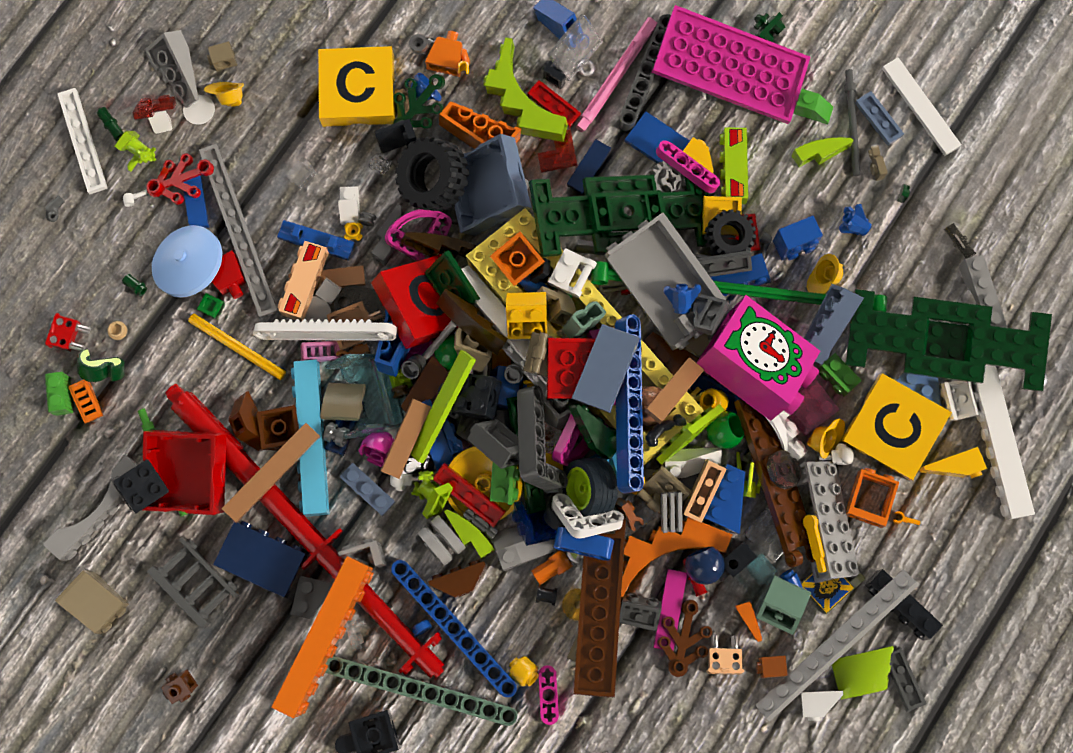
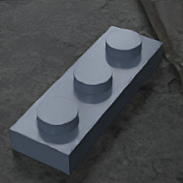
M872 91L856 100V106L887 146L903 137V131Z
M354 463L341 474L340 478L382 517L396 503Z

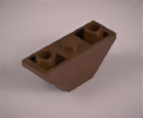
M247 391L235 400L228 421L236 438L255 450L262 451L257 418L258 410L249 391Z
M478 559L468 563L469 567L462 569L459 566L451 569L450 574L444 576L442 573L436 574L431 577L432 580L428 581L431 587L454 598H458L475 591L486 568V564Z

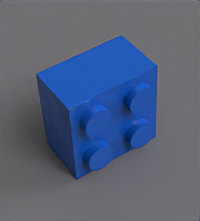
M813 215L779 229L773 239V243L781 260L788 259L789 261L797 258L798 254L802 252L807 254L814 251L823 234Z

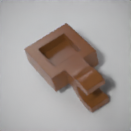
M360 343L353 346V349L349 352L344 350L336 352L337 357L345 356V360L339 362L340 365L345 366L353 360L357 361L371 355L368 345Z
M619 497L615 505L624 518H626L628 527L635 531L634 523L638 521L639 524L643 525L644 521L634 514L635 508L629 500L625 501Z

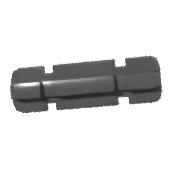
M469 508L463 514L464 519L470 520L471 524L482 533L485 532L486 536L490 539H493L498 533L495 527L489 526L487 522L478 515L476 516Z

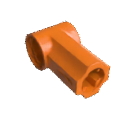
M560 550L549 557L546 562L531 570L539 585H542L554 576H559L566 572L573 565L566 553Z

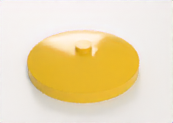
M476 446L467 448L452 460L449 467L490 498L493 461ZM521 476L519 481H516V488L519 489L518 500H515L512 505H508L505 502H495L506 511L501 519L514 510L521 498L523 490ZM450 494L448 498L450 505L463 517L468 507Z

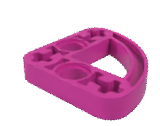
M424 209L409 212L399 217L389 227L385 234V241L389 246L416 261L423 260L425 258L423 253L416 250L409 252L406 246L402 244L400 246V241L396 240L393 242V238L390 235L396 233V238L401 240L405 232L399 229L404 224L416 218L433 219V222L427 233L447 236L452 221L445 213ZM444 219L446 226H442L439 231L434 230V228L439 229L441 225L439 220Z
M572 414L552 454V459L555 462L568 466L574 460L583 458L590 450ZM580 435L582 437V440L573 450V447Z

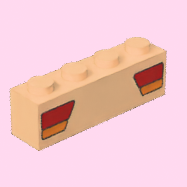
M304 241L303 246L299 247L297 263H294L291 268V279L286 282L284 291H286L285 295L278 303V309L282 316L294 320L299 319L301 322L305 319L329 255L326 247Z

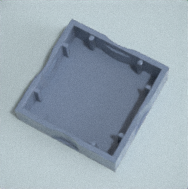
M499 134L480 144L473 151L464 153L463 158L468 163L466 169L469 170V176H467L468 184L464 187L465 192L463 196H459V201L455 204L460 233L477 235L514 217L524 208L527 210L532 208L515 137Z

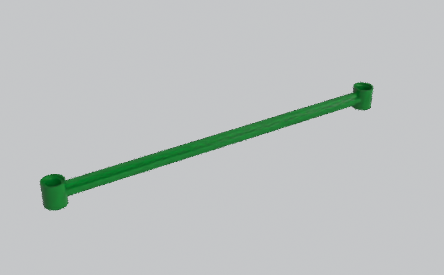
M596 261L595 268L591 270L592 284L607 285L608 280L622 282L614 269H609V263ZM713 281L723 294L747 295L748 297L821 305L826 294ZM874 295V311L887 312V296Z

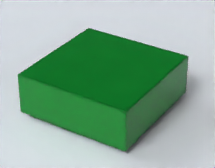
M205 293L197 310L215 319L224 302Z

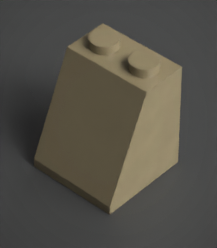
M83 570L55 599L61 607L95 634L106 633L112 627L111 623L116 618H120L126 612V607L129 605L97 573Z

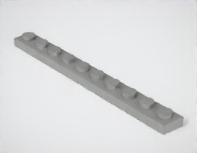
M216 143L199 150L202 160L206 159L214 166V172L209 176L258 315L262 319L278 313L219 147Z
M903 569L755 706L770 722L917 588L919 584Z

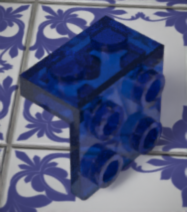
M522 501L514 502L512 519L517 524L518 533L522 536L525 545L554 540L557 531L548 526L544 521L543 515L545 510L527 514Z

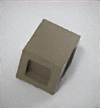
M229 41L208 47L210 54L207 55L210 66L214 65L216 71L237 66L235 54Z

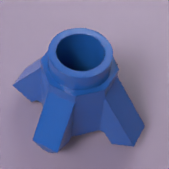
M862 204L855 205V210L852 207H845V215L842 219L844 222L839 226L840 232L865 236L871 229L872 224L866 218Z
M677 284L675 288L665 286L663 292L672 303L675 313L687 314L690 312L692 303L701 292V285L695 284L693 288L688 287L687 284Z

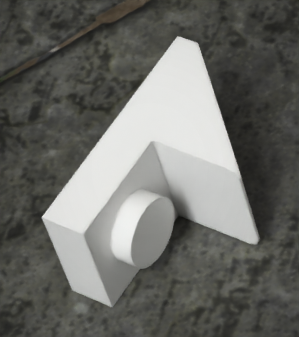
M358 186L340 187L338 206L341 225L352 222L359 223Z

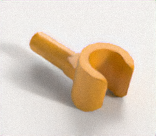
M900 511L894 513L902 517L900 521L893 519L895 524L905 522L920 525V520L905 517Z

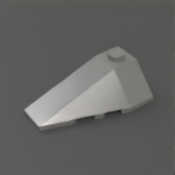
M181 30L163 33L144 50L153 68L161 72L163 75L162 79L165 83L169 82L173 87V93L185 108H188L199 100L189 47Z
M550 526L513 527L498 531L492 542L503 571L560 551L553 547L557 531Z

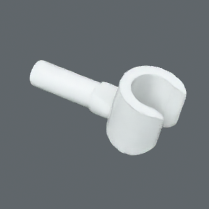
M147 189L135 194H124V205L126 207L133 206L134 199L148 194Z

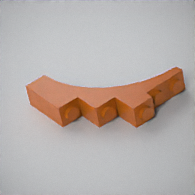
M687 517L686 521L682 520L683 532L680 534L675 532L663 533L660 526L657 530L653 529L649 541H652L651 544L629 536L628 540L625 539L624 557L629 559L628 561H623L621 598L637 573L651 561L678 550H701L710 546L719 550L723 555L727 551L732 534Z

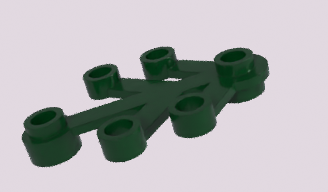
M438 74L432 75L429 78V85L417 99V81L408 78L404 84L408 89L409 111L405 114L404 102L406 101V96L403 93H396L393 96V100L397 104L398 117L394 120L393 124L401 120L410 119L413 128L422 127L428 129L432 126V120L429 117H423L421 120H412V118L416 114H440L444 107L441 103H434L429 106H423V104L435 89L440 90L445 86V79ZM435 78L438 80L437 85L433 84ZM410 81L413 82V86L411 88L409 87ZM399 95H401L402 100L400 102L397 100V97ZM437 105L440 106V110L438 112H436L435 107ZM426 119L429 122L427 126L424 125Z

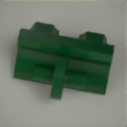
M779 12L776 16L773 15L767 20L770 17L767 13L764 16L757 14L754 18L756 22L754 28L758 30L761 27V29L755 36L773 42L775 38L769 31L772 29L777 35L784 30L786 26L780 20L783 15Z

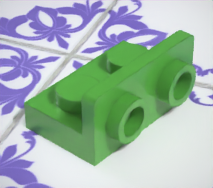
M836 353L818 368L819 375L833 385L832 388L837 394H842L844 397L862 381L849 366L845 365V362Z
M493 462L490 501L505 502L508 505H512L515 500H518L519 489L516 488V481H519L520 472L517 469V465L501 469Z

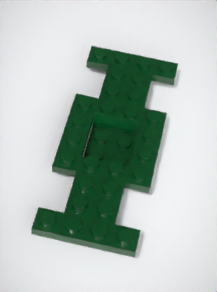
M855 289L854 293L864 299L851 318L845 360L846 366L865 368L867 349L904 354L903 373L982 384L984 381L985 365L1024 370L1021 389L1043 391L1052 314L1031 312L1028 330L990 326L992 306L913 297L911 315L874 311L875 291ZM930 319H933V320H941V321H948V322H956V323H964V324H968V325L954 324V323H946V322H939V321H931Z

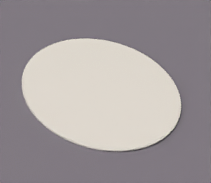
M198 95L199 100L190 107L185 108L183 106L184 117L192 124H204L214 115L215 105L205 95Z

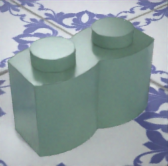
M598 301L591 302L584 309L576 311L563 326L562 331L568 338H580L584 332L591 331L605 316L606 311Z

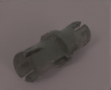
M955 223L944 229L954 242L953 246L959 249L965 259L971 258L976 254L967 242L968 238L962 235ZM955 235L958 236V238H959L960 241L963 243V245L965 246V248H963V246H962L961 243L958 241V239L955 237Z

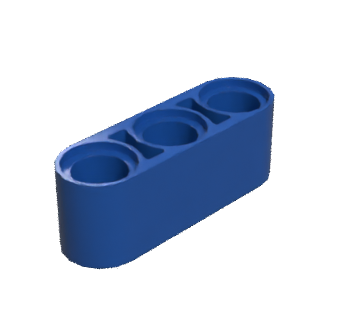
M558 527L553 547L565 552L610 561L614 540L600 535L579 539L570 535L566 528Z

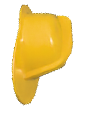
M217 82L207 85L204 91L215 94L222 105L240 106L242 104V87L244 83Z
M825 254L819 259L807 280L806 287L808 292L826 294L831 284L836 285L841 281L843 265L839 263L835 255Z
M839 418L834 420L829 426L816 427L807 445L819 452L821 458H827L831 450L839 444L844 435V420Z

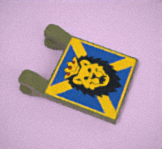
M812 572L801 584L803 589L811 592L810 598L827 614L865 580V577L860 573L851 581L847 578H838L815 583Z

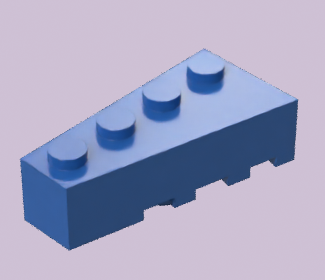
M762 253L751 257L752 271L710 277L713 281L753 286L771 283Z
M386 310L384 323L393 324L392 319L388 311ZM396 334L394 340L378 342L374 360L379 372L393 377L397 376L410 348L405 349L398 334Z

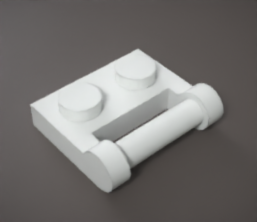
M565 248L548 284L576 298H580L581 290L591 270L595 268L597 263ZM579 265H584L575 286H569Z

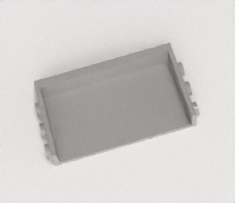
M661 213L652 221L648 222L645 220L638 225L639 230L635 233L630 231L622 237L624 241L617 244L614 242L607 247L608 252L604 257L672 351L677 348L682 350L689 344L688 340L694 337L696 339L703 333L694 330L684 336L673 321L682 314L674 312L672 303L663 292L664 287L670 286L675 288L677 284H687L688 287L693 288L695 284L701 285V292L699 294L724 300L726 298L666 215ZM693 302L690 312L685 315L694 326Z

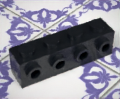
M881 569L877 570L864 585L868 588V592L875 596L893 578L885 570ZM910 594L890 611H893L898 616V620L902 624L908 625L913 630V634L920 640H930L943 626Z

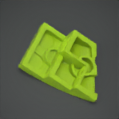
M893 646L840 657L832 664L838 691H843L841 700L887 690L888 674L891 669V653L894 651Z

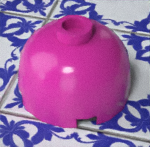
M388 432L371 433L365 437L358 451L361 456L365 454L368 457V462L382 467L394 438Z

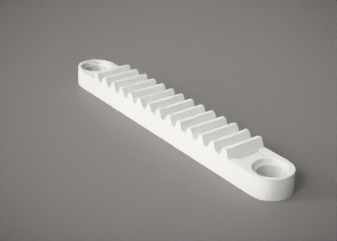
M275 319L274 322L256 323L253 335L262 340L391 341L396 338L398 329L390 323H372L370 319L366 323L363 319L359 322L356 319H353L352 322L348 319L345 322L339 319L337 323L334 319L330 323L327 319L323 322L320 319L316 322L313 319L309 322L306 319L302 322L299 319H296L295 322L292 319H289L288 322L285 319H282L281 322Z

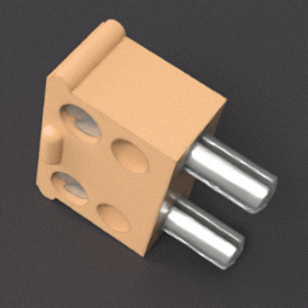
M714 635L711 636V648L708 649V669L706 670L708 674L741 675L744 672V669H742V649H738V636L735 635V646L734 635L731 636V649L718 648V635H715V642ZM716 654L717 659H714L712 655ZM736 655L737 660H734L732 656Z

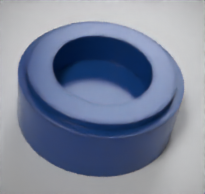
M424 620L416 624L411 631L417 637L430 630L432 625L429 620Z

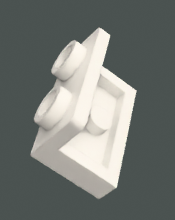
M956 380L941 383V395L947 405L945 409L952 412L949 417L950 420L958 421L979 415L971 382Z

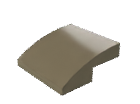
M328 383L322 402L320 418L324 420L358 421L363 410L362 401L366 393V385Z

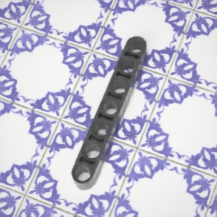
M664 14L660 17L621 111L619 127L625 132L631 131L636 125L656 76L654 73L646 75L643 72H652L656 59H652L650 56L658 55L661 43H658L656 40H663L667 28L663 24H668L670 14ZM637 87H643L645 90L640 91ZM630 103H637L638 106L633 107ZM626 118H628V119H630L632 122L626 123V122H624L623 120L626 119Z

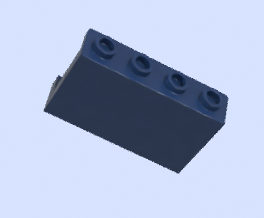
M242 520L240 524L234 521L213 565L288 599L293 581L304 559H307L308 555L304 553L305 549L295 544L293 548L287 546V541L276 537L274 540L268 537L270 533L260 528L258 532L252 530V525Z

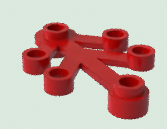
M184 153L181 155L177 166L172 160L164 162L163 169L158 178L148 181L146 185L147 192L152 197L163 195L171 199L176 205H180L184 201L183 195L179 192L173 193L166 188L174 186L187 192L192 198H198L201 194L200 189L196 186H190L184 183V181L200 175L210 176L214 172V166L210 161L203 159L199 161L197 168L183 173L185 167L193 163V158L188 153ZM169 172H173L170 179L165 180Z

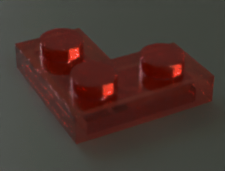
M163 95L159 96L158 99H140L132 112L134 120L153 117L156 111L174 109L177 104L175 96Z
M571 129L566 131L564 142L554 140L556 150L537 153L541 173L578 166Z

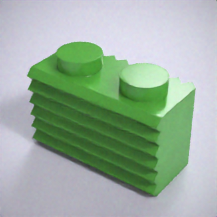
M63 372L45 374L48 412L55 416L74 412L72 410L74 408L72 406L73 399H71L72 395L68 388L72 382L70 381L71 377Z

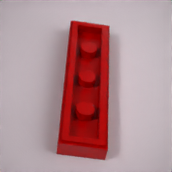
M445 463L433 477V481L440 486L449 483L453 487L451 495L493 528L506 512Z

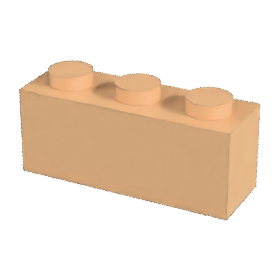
M708 459L705 460L682 509L683 515L702 523L727 470L724 466Z

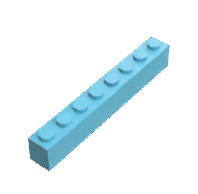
M317 359L294 361V367L291 368V377L295 379V386H292L293 398H296L299 429L307 423L320 435V438L300 457V462H297L298 474L301 473V481H298L299 493H302L299 508L300 512H303V515L306 517L330 515L325 440L323 439L324 423L323 419L320 418L322 408L320 364Z

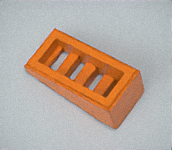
M81 380L68 386L85 424L103 416L90 382ZM85 395H89V397H87V398H85V399H83V400L80 399L81 397H83V396H85ZM89 402L93 403L85 408L83 407V405ZM92 409L96 410L95 412L89 415L86 414V412Z
M748 601L735 605L736 610L758 642L762 641V635L751 602Z

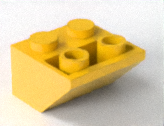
M546 292L506 294L508 339H530L532 332L547 334Z

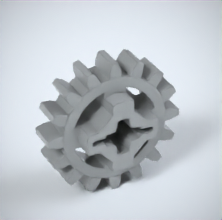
M665 161L655 164L653 166L654 169L649 170V173L655 177L657 190H661V192L684 191L682 187L686 186V183L683 182L685 176H682L680 172Z

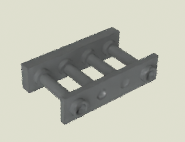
M181 538L179 541L184 547L163 567L152 566L147 572L200 628H206L211 623L207 619L209 614L229 594L238 597L240 594L236 591L238 587L231 580L227 581L196 549L198 545L192 539ZM191 552L198 560L178 580L171 582L167 577L169 575L168 572ZM204 566L211 574L190 595L187 594L185 596L180 591L182 586ZM217 579L225 588L203 609L198 610L194 606L195 600Z

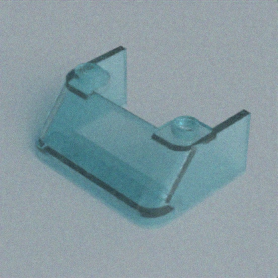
M345 354L325 365L326 369H340L343 379L349 383L366 385V393L363 398V402H365L363 406L365 418L357 421V429L345 434V439L362 438L374 432L393 430L400 427L403 421L404 413L401 408L400 399H393L394 393L391 392L392 386L389 375L378 371L374 362L376 354Z

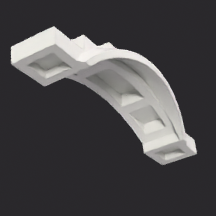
M782 411L773 420H767L775 430L782 449L797 462L808 450L803 442L795 437L800 431L787 418L790 415Z

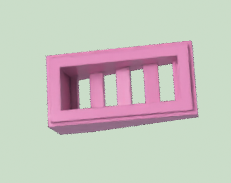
M337 341L305 342L300 345L301 361L317 359L318 362H327L342 359L341 356L337 357L336 352L340 351ZM330 346H334L335 356H331ZM323 347H326L327 356H323ZM315 348H318L319 357L315 356ZM307 349H310L311 357H308Z

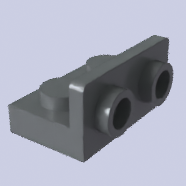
M635 593L624 594L620 608L619 623L657 631L662 602L653 597H639Z

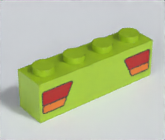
M724 127L723 133L719 135V145H722L719 162L723 163V169H720V180H723V187H720V197H742V204H746L748 200L747 128Z

